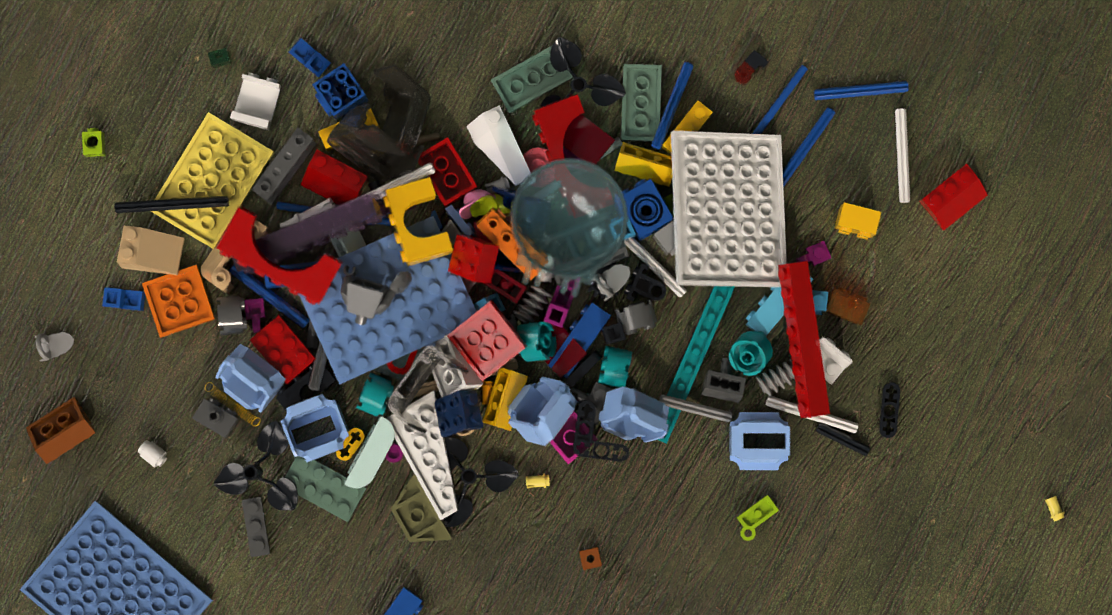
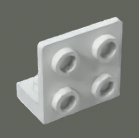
M822 337L820 339L825 380L832 385L842 371L853 361L847 352L836 348V344L831 339Z

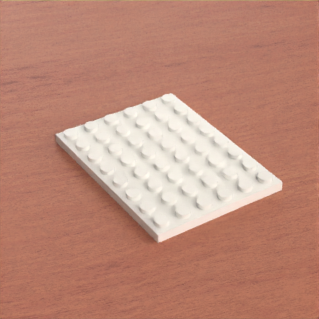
M672 131L671 152L676 285L781 287L778 265L787 264L781 135Z

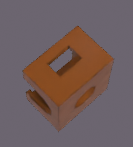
M598 547L579 551L583 570L602 566ZM588 555L594 556L593 562L587 561Z

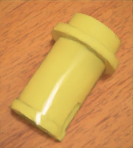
M543 473V475L526 476L527 489L550 486L549 474L545 475Z
M1057 496L1045 500L1052 515L1050 518H1053L1054 521L1065 518V512H1062Z

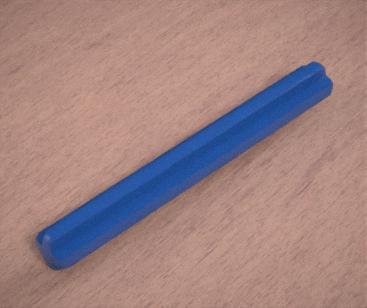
M684 62L652 141L651 146L655 149L660 150L692 72L693 64L689 62Z
M907 81L816 89L814 90L815 100L900 93L907 92L909 86Z
M826 108L783 169V187L835 115V111L831 108Z
M235 263L230 268L229 272L298 326L304 328L308 324L309 319L272 290L266 289L263 283Z

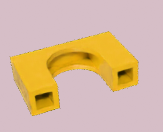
M430 177L385 190V196H383L384 205L386 208L389 207L391 212L388 215L391 226L395 225L397 231L394 233L396 243H400L402 251H400L402 262H406L407 267L452 254L453 251L447 232L427 238H419L409 233L404 225L403 217L410 207L435 199L436 195Z

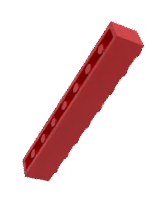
M808 261L778 265V276L781 283V296L784 303V316L787 323L789 351L792 357V371L795 378V391L798 398L800 418H812L830 414Z

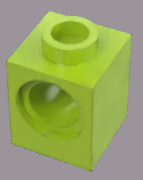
M88 128L87 132H82L83 155L86 157L105 156L104 133L99 131V128ZM96 137L98 139L97 145L90 147V139Z

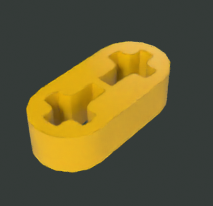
M353 428L348 432L349 436L344 440L343 449L349 444L351 446L348 450L350 455L341 457L342 452L338 450L336 455L340 460H350L364 442L365 434L361 429ZM359 431L361 440H355L351 444L350 442L353 439L351 434Z

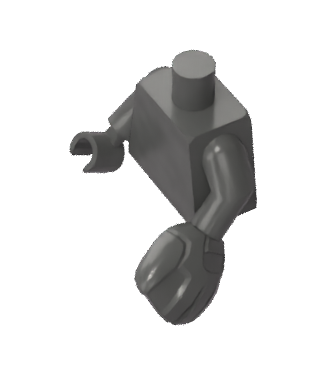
M347 265L344 267L346 277L343 278L340 293L344 303L347 305V311L356 314L355 323L365 325L367 318L373 319L376 314H382L391 305L395 295L402 293L410 285L412 275L409 272H400L388 288L387 285L356 277L357 268L355 266L352 273H348L349 266Z

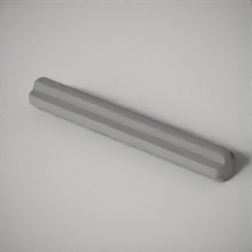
M661 395L659 398L660 402L671 408L725 422H730L732 419V413L666 395Z

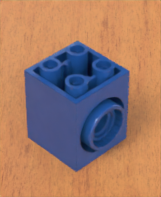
M345 63L312 84L317 91L315 97L328 116L333 115L337 122L369 101Z
M643 179L635 184L634 189L629 190L627 188L618 195L617 204L625 218H629L639 241L657 232L674 220L651 179L648 181ZM648 208L651 211V215L644 216L641 210Z

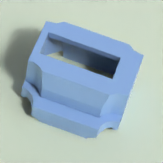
M241 343L223 361L215 377L222 379L223 389L227 395L245 409L253 410L259 408L260 413L277 395V392L281 390L286 380L277 369Z
M541 377L537 384L524 385L509 405L508 415L511 418L508 423L513 428H516L526 441L546 446L549 441L554 439L573 413L578 401L569 392L570 388L560 380Z
M621 387L606 392L603 411H600L598 420L601 421L600 425L604 431L624 440L641 437L643 442L647 443L663 438L667 434L669 425L666 423L669 407L663 402L635 389Z
M321 394L286 408L287 414L281 420L294 457L300 456L307 462H310L344 448L343 443L349 436V430L336 400H328ZM331 415L336 430L296 444L291 430Z
M739 412L738 418L730 422L729 427L730 461L736 462L739 470H779L780 464L788 461V456H790V426H788V422L783 421L779 417L778 412ZM743 433H784V449H743Z

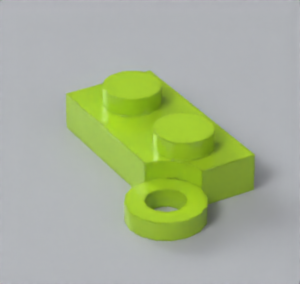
M768 495L736 517L743 526L740 535L744 540H753L756 535L755 528L779 511ZM745 530H751L752 534L750 537L745 536Z

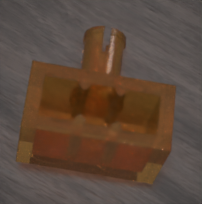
M840 287L838 290L834 289L827 303L826 312L861 326L870 306V303L866 302L867 298L856 295V297L849 295L850 291Z

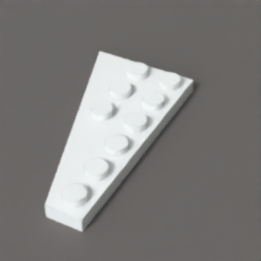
M432 391L386 419L392 424L395 440L438 517L442 520L458 511L445 439L440 434L435 410L436 393Z

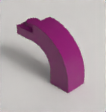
M580 277L560 286L557 285L544 322L563 327Z

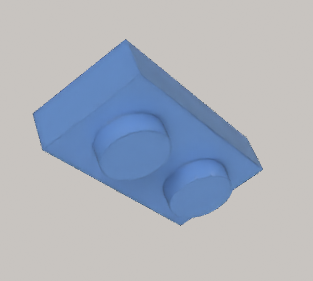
M452 204L445 208L447 216L454 221L463 235L474 236L475 230L469 222L466 224L463 218H461L459 208L455 210Z

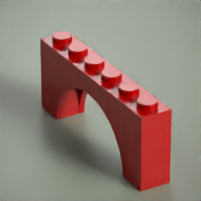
M578 94L534 109L532 119L535 126L539 125L541 133L538 134L542 144L546 143L548 148L545 153L548 161H552L555 167L552 169L555 180L559 179L561 186L558 187L562 198L566 197L568 204L565 207L568 215H572L576 219L618 203L610 183L605 185L585 183L572 173L565 161L563 153L565 132L569 124L577 116L585 113Z
M239 206L216 248L220 250L219 253L224 257L230 258L231 256L237 259V263L247 268V266H250L254 269L253 272L259 276L264 277L266 275L272 278L271 282L278 286L283 284L289 288L288 291L292 294L305 296L307 302L313 305L316 303L320 304L343 261L326 252L318 263L304 269H288L273 263L261 252L255 239L254 226L258 215Z

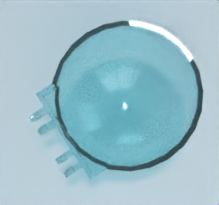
M577 159L552 161L540 166L529 174L518 188L512 202L510 220L512 234L519 248L515 265L526 267L523 283L527 284L530 279L531 269L538 271L534 280V286L539 287L543 272L563 277L560 293L563 294L567 291L569 279L574 280L572 296L577 297L580 284L592 285L596 270L611 260L620 248L627 229L628 214L626 201L614 179L599 166Z

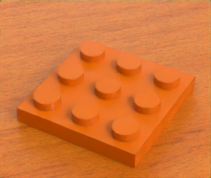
M197 265L179 270L178 275L167 274L142 283L160 338L215 320Z

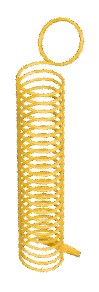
M238 403L235 404L236 408L238 407V409L242 407L240 406V404L238 405Z

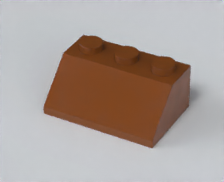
M75 397L26 427L35 451L46 464L95 434L91 421Z

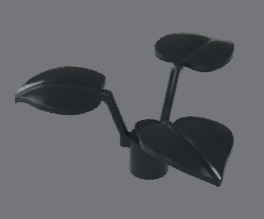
M558 37L555 40L550 52L551 65L558 72H564L568 69L573 77L570 82L572 90L564 98L571 96L574 92L579 93L589 88L593 89L591 98L597 105L609 106L625 96L626 92L621 83L608 74L595 76L593 86L587 84L584 78L577 77L571 67H576L580 64L582 58L581 50L576 44L562 37ZM558 95L547 96L542 101L540 107L561 100Z
M277 421L271 422L258 436L257 447L261 452H267L266 455L255 461L254 465H247L245 467L238 463L226 465L213 484L225 493L239 495L248 489V480L263 481L273 486L267 493L268 502L273 508L277 510H295L298 503V491L295 484L290 479L284 477L280 478L275 484L273 481L262 477L263 470L259 466L260 463L270 456V453L277 456L287 449L288 439L280 423Z
M444 437L450 470H453L458 465L463 471L461 478L464 486L461 496L455 494L458 511L444 518L447 527H455L465 522L473 510L472 502L468 499H463L468 485L474 484L477 478H487L486 485L493 492H503L513 484L519 476V472L511 464L501 460H493L485 465L486 475L476 474L471 468L465 469L461 463L467 459V446L457 438Z

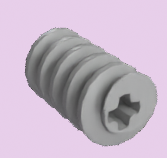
M531 285L530 288L533 293L526 292L529 299L522 298L521 300L524 305H517L520 311H512L515 317L524 324L528 323V321L535 322L532 316L539 317L537 309L544 310L541 303L548 304L549 302L546 297L553 298L552 295L539 286Z
M790 359V365L786 362L782 363L783 369L780 366H776V372L770 369L769 376L765 372L762 373V379L756 376V380L763 393L772 396V389L778 393V386L785 389V382L790 386L792 385L791 379L795 380L792 371L793 364Z

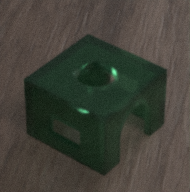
M227 48L208 52L210 64L213 68L232 64Z

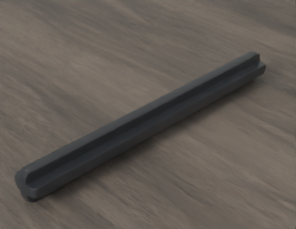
M213 196L116 202L114 209L116 213L226 207L229 206V197Z

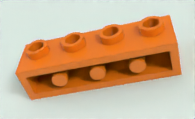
M492 207L476 223V226L494 244L499 245V249L532 280L547 265V256L540 249L537 251L532 246L534 243L527 236L523 237L519 233L520 229L513 222L510 224L505 219L507 216L499 208L496 210Z

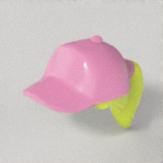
M476 189L464 196V207L459 210V215L463 219H469L470 217L476 218L479 215H485L492 207L496 210L499 208L504 214L510 213L511 210L502 196L491 194L482 189Z

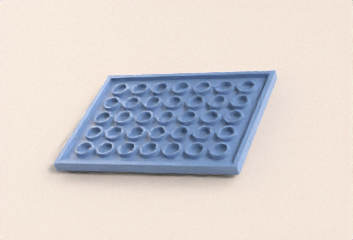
M434 216L406 228L409 233L419 238L441 234ZM393 233L339 257L338 259L343 261L320 304L316 303L313 305L305 300V296L299 294L339 385L444 338L446 334L451 333L476 313L461 276L448 272L451 254L407 267V263L402 262L400 251H402L401 244L396 243ZM347 265L349 266L348 273H352L355 266L357 268L356 277L387 285L388 288L400 272H409L412 275L410 285L402 293L395 295L391 305L382 314H376L373 319L367 318L365 325L355 323L356 314L347 311V305L344 303L340 293L343 278L346 277L344 267Z
M94 501L20 589L49 615H201L213 601V599L97 501Z

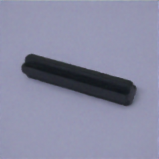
M819 423L817 426V433L864 456L870 451L868 445L823 423Z

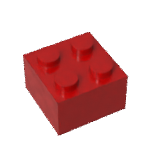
M457 234L448 272L473 282L491 283L499 245L475 236Z

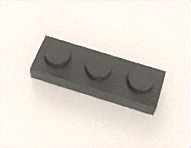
M262 497L242 500L251 557L271 554Z

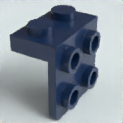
M476 390L457 391L435 401V410L442 437H448L463 430H479L484 428Z

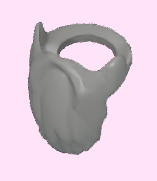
M623 264L614 265L609 270L604 271L603 274H595L590 281H596L601 294L606 295L604 299L606 301L627 283L630 277V269Z
M65 332L53 333L49 336L44 333L36 335V347L42 357L39 361H47L68 352L74 345L75 339Z

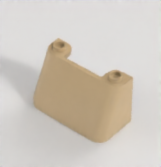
M256 220L254 226L255 239H267L272 231ZM218 242L202 264L201 274L220 290L230 294L234 286L231 284V273L225 269V266L232 257L227 258L219 253L220 250L216 249L219 244Z

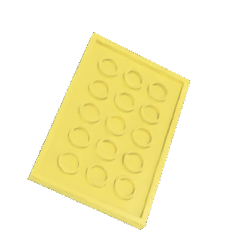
M208 112L155 200L228 196L229 206L151 212L214 249L226 231L237 208L242 206L274 151Z

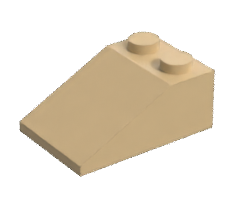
M124 225L117 263L123 269L178 275L184 238L146 228Z

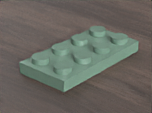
M552 46L491 79L509 114L573 79L568 69L564 72H558L551 65L550 52Z
M623 64V88L626 94L622 97L621 141H653L660 124L662 65Z
M300 456L295 458L285 478L290 479L295 484L300 497L346 522H349L367 489L365 487L351 488L344 484L347 477L316 460L307 462Z

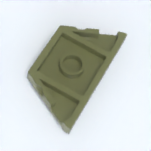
M414 474L391 507V511L408 541L421 542L452 539Z

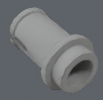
M501 176L499 180L486 183L485 187L487 192L494 194L502 190L508 191L507 189L510 188L507 177L503 178Z

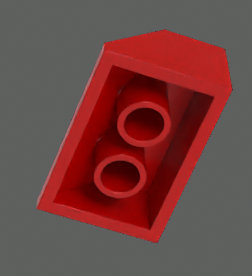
M317 149L307 167L301 186L326 199L331 198L335 204L341 206L360 197L369 177Z
M965 164L919 202L942 231H944L988 196L977 175L968 164Z

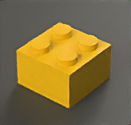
M843 203L839 208L835 229H839L838 232L841 234L849 235L850 233H855L858 238L868 240V238L876 235L881 212Z

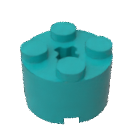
M544 321L518 325V335L527 345L518 354H521L525 361L549 360L550 357L555 355L556 337H552L551 331H554L552 325Z
M761 331L745 332L732 345L729 351V361L736 371L739 370L747 376L756 375L763 370L773 355L772 345Z
M605 346L603 357L607 358L602 359L600 371L604 372H600L598 383L619 388L625 387L632 351Z
M370 372L369 377H371V380H366L359 396L361 404H356V408L377 417L379 414L383 415L387 406L384 403L385 399L391 396L394 387L391 385L392 381Z

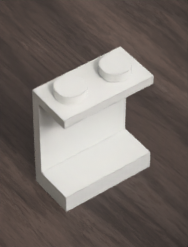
M254 73L242 74L243 83L235 111H232L230 118L236 122L269 130L281 85L272 78L263 80L259 79V75Z

